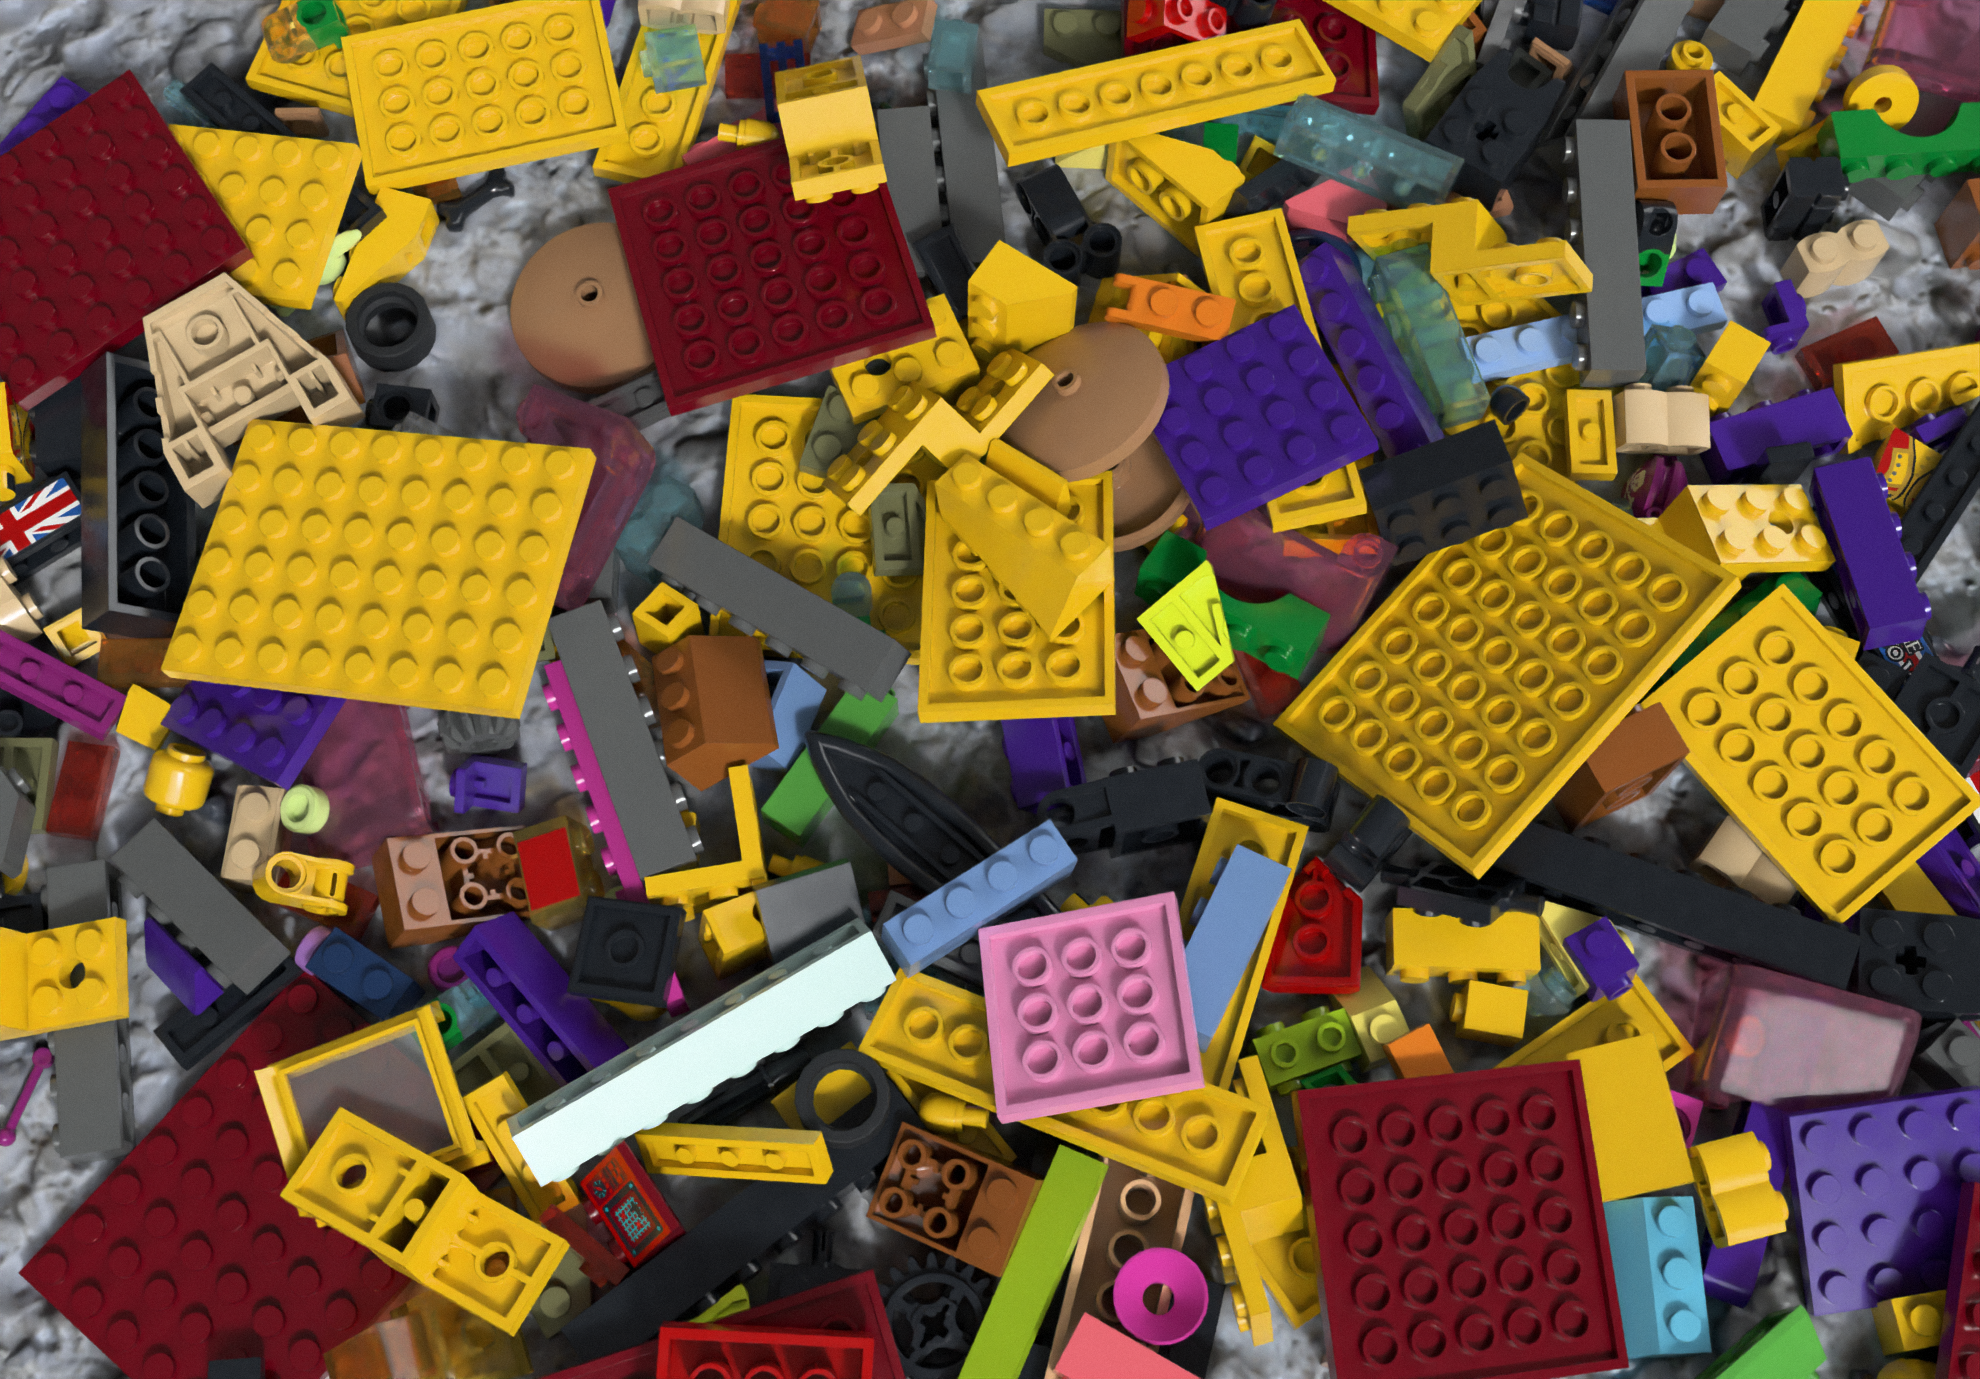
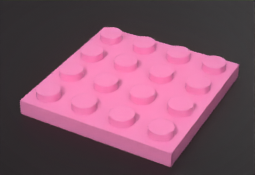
M1174 891L978 929L997 1117L1002 1124L1205 1088L1178 902Z

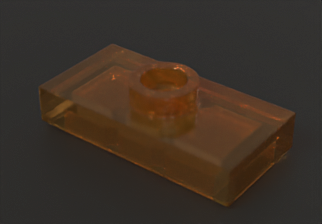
M172 638L101 639L97 681L111 688H131L132 684L141 688H185L187 684L192 683V680L170 678L161 670Z

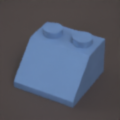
M764 660L779 748L753 762L750 766L757 769L788 772L800 755L805 743L803 735L807 730L811 729L827 689L794 662Z

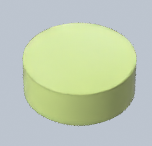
M304 784L292 787L284 795L281 802L280 814L283 825L288 830L296 833H316L324 826L328 819L330 810L329 800L325 792L318 787Z

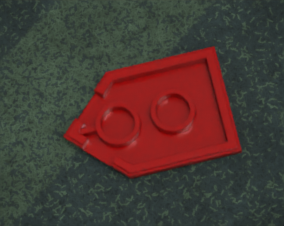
M1317 856L1302 867V872L1293 878L1262 978V989L1272 993L1353 994L1360 991L1363 899L1350 887H1346Z

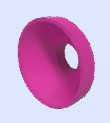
M1160 1247L1138 1252L1122 1266L1115 1279L1113 1305L1117 1318L1133 1337L1144 1343L1162 1346L1183 1341L1199 1327L1207 1312L1209 1298L1204 1275L1196 1263L1187 1255L1177 1250ZM1152 1284H1163L1173 1294V1306L1166 1314L1155 1315L1144 1306L1143 1293Z

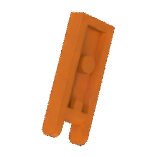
M1122 273L1114 275L1112 284L1117 288L1128 290L1129 295L1125 310L1114 307L1106 308L1105 320L1208 345L1228 336L1236 299Z

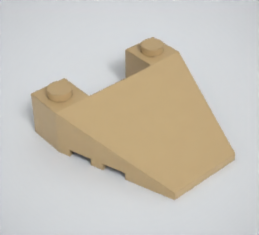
M225 272L143 317L150 370L154 375L156 384L157 413L161 416L164 438L161 439L163 453L184 491L203 509L222 499L228 479L233 475V465L223 448L243 438L248 423L251 420L273 421L300 405L314 426L349 427L366 417L346 381L331 361L302 339L291 327L272 314L266 306Z

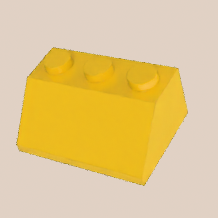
M999 240L968 280V344L971 350L980 359L991 362L995 356L1001 352H1006L1010 347L1027 355L1036 346L1069 333L1074 328L1078 286Z

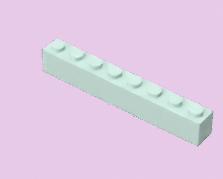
M857 917L506 1119L511 1137L541 1187L551 1181H563L572 1176L578 1170L580 1164L595 1155L604 1156L609 1154L615 1146L638 1130H648L660 1125L666 1120L669 1112L685 1103L693 1104L703 1100L712 1092L713 1087L730 1077L738 1078L754 1069L757 1061L772 1052L779 1053L792 1048L799 1042L800 1036L815 1027H826L835 1023L843 1016L846 1009L858 1002H868L878 998L886 991L887 986L897 979L871 930Z

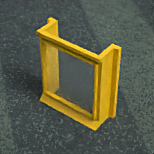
M434 1001L267 1065L268 1068L254 1071L288 1181L297 1171L339 1107L346 1109L460 1173L492 1161L487 1144L475 1138L437 1024L445 1020L439 1001ZM355 1165L348 1169L343 1177V1187L345 1189H352L359 1186L366 1177V1166ZM297 1208L300 1217L315 1218ZM315 1218L318 1228L327 1225Z

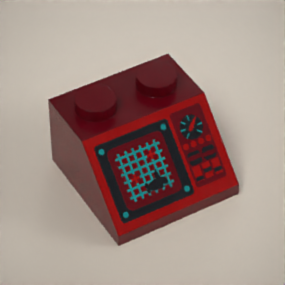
M625 1141L615 1146L580 1182V1185L587 1194L580 1202L596 1226L602 1221L606 1223L614 1236L607 1244L623 1268L631 1263L636 1270L640 1269L687 1233L638 1156Z

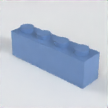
M1049 819L885 922L882 928L881 939L909 979L978 935V929L992 926L1072 875L1078 859Z
M1239 844L1236 845L1230 859L1220 857L1209 881L1216 888L1210 900L1203 897L1199 899L1189 921V924L1196 927L1190 941L1183 939L1199 1050L1204 1054L1284 890L1291 868Z

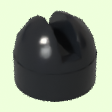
M1502 385L1497 387L1491 394L1490 410L1504 425H1509L1525 412L1529 406L1530 398L1514 385Z

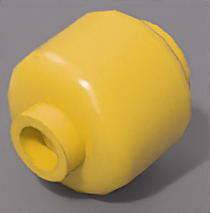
M169 743L167 749H160L152 755L144 780L143 791L148 799L156 803V811L168 816L181 817L185 811L197 810L204 805L214 775V768L211 762L205 759L206 752L188 744Z

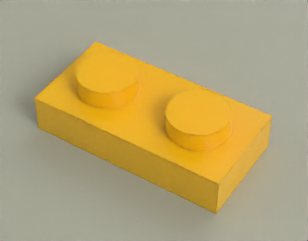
M1566 389L1562 400L1567 479L1613 481L1618 473L1612 390Z

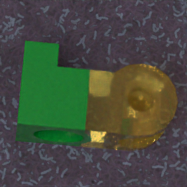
M301 0L268 15L261 23V29L271 58L275 62L282 64L296 62L303 58L307 52L311 53L333 43L340 49L342 48L341 37L351 35L345 15L336 0Z

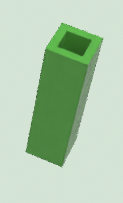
M890 688L882 703L867 694L860 701L845 693L818 732L842 736L875 748L899 715L898 699L895 698V691ZM807 747L761 808L764 823L801 848L805 846L834 805L815 772Z

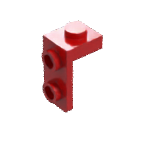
M1128 0L1126 38L1141 43L1170 32L1192 42L1224 36L1226 35L1227 11L1224 7L1208 0Z

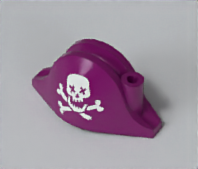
M1654 453L1633 472L1623 485L1621 491V510L1635 518H1658L1688 485L1682 462L1678 461L1677 456Z

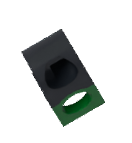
M1635 200L1639 268L1644 273L1640 274L1641 286L1662 287L1677 230V209L1671 201Z

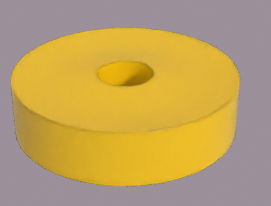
M1894 65L1874 66L1863 71L1851 81L1843 97V111L1875 109L1887 125L1898 131L1911 120L1917 110L1919 103L1918 89L1910 75L1902 68ZM1887 97L1882 104L1874 105L1878 99Z

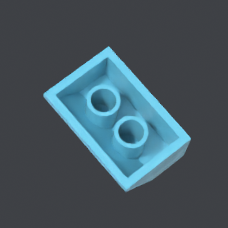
M1693 1196L1642 1197L1603 1203L1628 1359L1696 1357L1712 1353Z

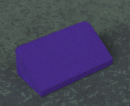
M1954 828L1915 862L1958 916L1980 920V864Z
M148 917L144 921L145 957L148 967L194 1015L201 1014L224 993L223 987L155 918Z

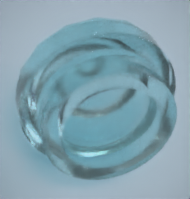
M1551 967L1545 973L1539 971L1530 979L1529 986L1531 990L1528 992L1527 1000L1529 1005L1527 1006V1013L1537 1017L1543 1015L1552 1017L1559 1014L1565 1015L1572 1009L1571 1002L1578 997L1577 992L1570 982L1555 968Z

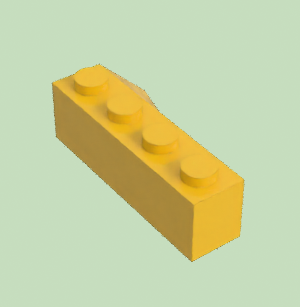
M967 453L934 483L943 521L974 556H979L983 560L994 579L999 584L1003 583L1015 597L1017 605L1027 616L1030 614L1040 625L1041 632L1050 642L1114 581L1111 548L1108 543Z

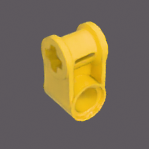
M280 852L261 863L255 869L252 877V886L262 900L270 903L302 908L308 912L320 915L344 916L348 910V906L344 904L348 876L354 874L355 866L338 859L317 858L294 852ZM273 866L281 867L288 873L290 877L288 888H281L274 883L271 874Z

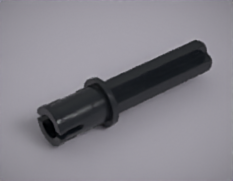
M801 1043L765 1066L760 1063L757 1065L759 1071L678 1119V1123L722 1126L770 1096H778L779 1092L798 1081L803 1068L812 1059Z

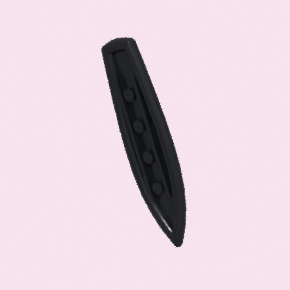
M807 730L804 733L803 738L815 772L825 792L841 816L868 846L927 895H930L1003 849L951 798L925 777L896 758L867 744L842 736ZM1044 892L992 926L1063 912Z

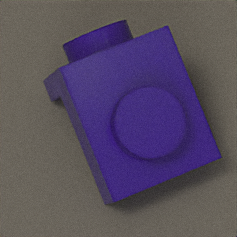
M1788 279L1775 282L1761 303L1770 326L1764 328L1759 336L1771 342L1766 352L1771 351L1773 355L1783 354L1794 349L1810 326L1806 317L1805 301L1800 294H1797L1792 280Z
M1962 407L1937 418L1934 413H1930L1919 418L1909 426L1911 430L1909 435L1931 449L1947 444L1949 447L1968 416Z
M472 754L458 768L454 769L450 778L449 793L450 796L455 797L454 812L465 814L472 806L519 814L525 807L527 763Z
M1607 916L1564 939L1563 948L1589 984L1586 995L1592 1003L1604 996L1609 1001L1614 1000L1633 987L1632 980L1640 964Z

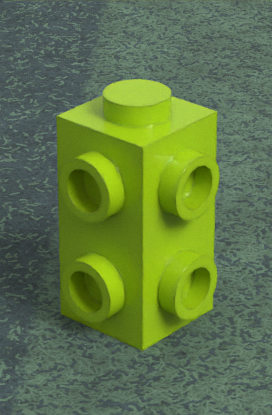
M1322 1006L1302 1014L1301 1019L1303 1022L1285 1028L1283 1022H1276L1255 1032L1257 1038L1251 1041L1247 1048L1249 1055L1244 1056V1058L1258 1055L1269 1093L1278 1090L1280 1097L1291 1095L1292 1091L1302 1090L1300 1080L1340 1064L1348 1074L1354 1071L1351 1064L1355 1063L1363 1053L1345 1008L1330 1012L1328 1006Z

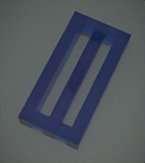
M802 39L793 40L794 46H785V41L776 42L777 48L768 49L767 43L759 44L767 121L770 123L781 122L779 112L775 111L770 61L778 60L779 72L788 70L787 59L795 58L796 68L804 67L805 58Z

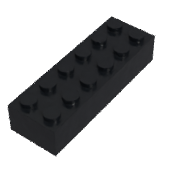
M105 352L81 373L82 629L170 644L196 571L195 500L184 491L163 453L161 439L164 438L161 416L157 413L155 398H157L155 378L150 370V363Z

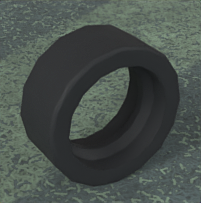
M398 282L379 283L365 289L353 299L346 313L345 329L358 357L369 367L383 372H402L417 366L429 355L436 341V324L424 297L412 287ZM390 308H403L415 315L417 326L413 334L400 344L392 347H379L371 344L365 335V330L370 320L382 311Z
M833 1049L817 1055L803 1068L795 1085V1107L803 1128L811 1131H822L825 1144L830 1148L852 1149L868 1143L883 1129L890 1114L891 1092L884 1071L870 1056L854 1049ZM836 1070H851L862 1075L869 1083L873 1093L872 1107L868 1116L858 1125L850 1128H834L825 1124L817 1115L813 1105L814 1091L819 1081L827 1074Z

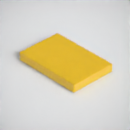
M1653 1032L1555 1056L1556 1062L1580 1059L1603 1203L1696 1182L1657 1040Z

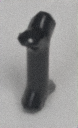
M504 168L489 170L487 179L482 185L459 201L451 203L438 202L437 211L446 218V228L448 231L461 232L469 215L495 197H514L515 187L506 181V171Z

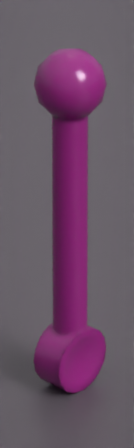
M38 1048L32 1055L34 1067L6 1126L0 1129V1146L8 1147L16 1141L15 1129L43 1070L49 1068L54 1063L55 1055H52L47 1048Z

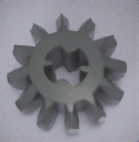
M446 710L438 712L439 721L437 725L439 735L442 737V742L446 746L448 754L459 755L462 759H468L472 754L481 756L497 755L499 750L512 747L513 742L520 737L519 727L521 724L519 719Z

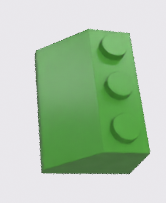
M1800 1304L1766 1315L1694 1379H1818L1820 1376L1815 1369L1826 1361L1827 1357L1808 1312Z

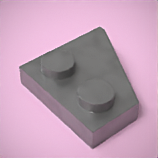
M1499 0L1476 61L1477 69H1481L1501 49L1506 48L1509 50L1512 39L1505 37L1510 21L1519 23L1527 0Z

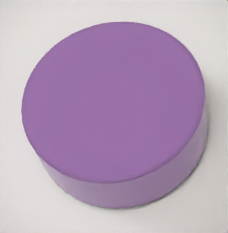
M319 925L311 929L302 938L295 952V963L301 970L311 976L314 975L305 966L333 930L324 925Z

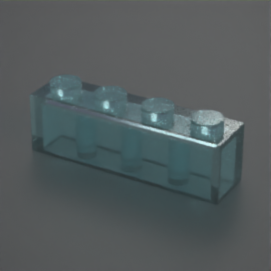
M1306 93L1299 95L1286 116L1273 153L1277 157L1402 209H1407V206L1414 203L1446 204L1465 160Z
M1427 243L1376 257L1371 275L1367 278V286L1373 302H1379L1384 314L1383 321L1440 429L1443 430L1481 419L1491 398L1447 291L1430 274L1431 252Z

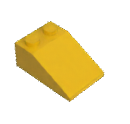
M1153 133L1110 143L1105 180L1200 258L1195 240L1194 226L1222 221L1236 189L1244 185L1245 176L1233 162L1224 160L1212 149Z

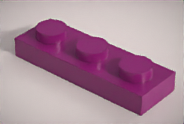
M0 630V688L104 741L121 716L127 696Z

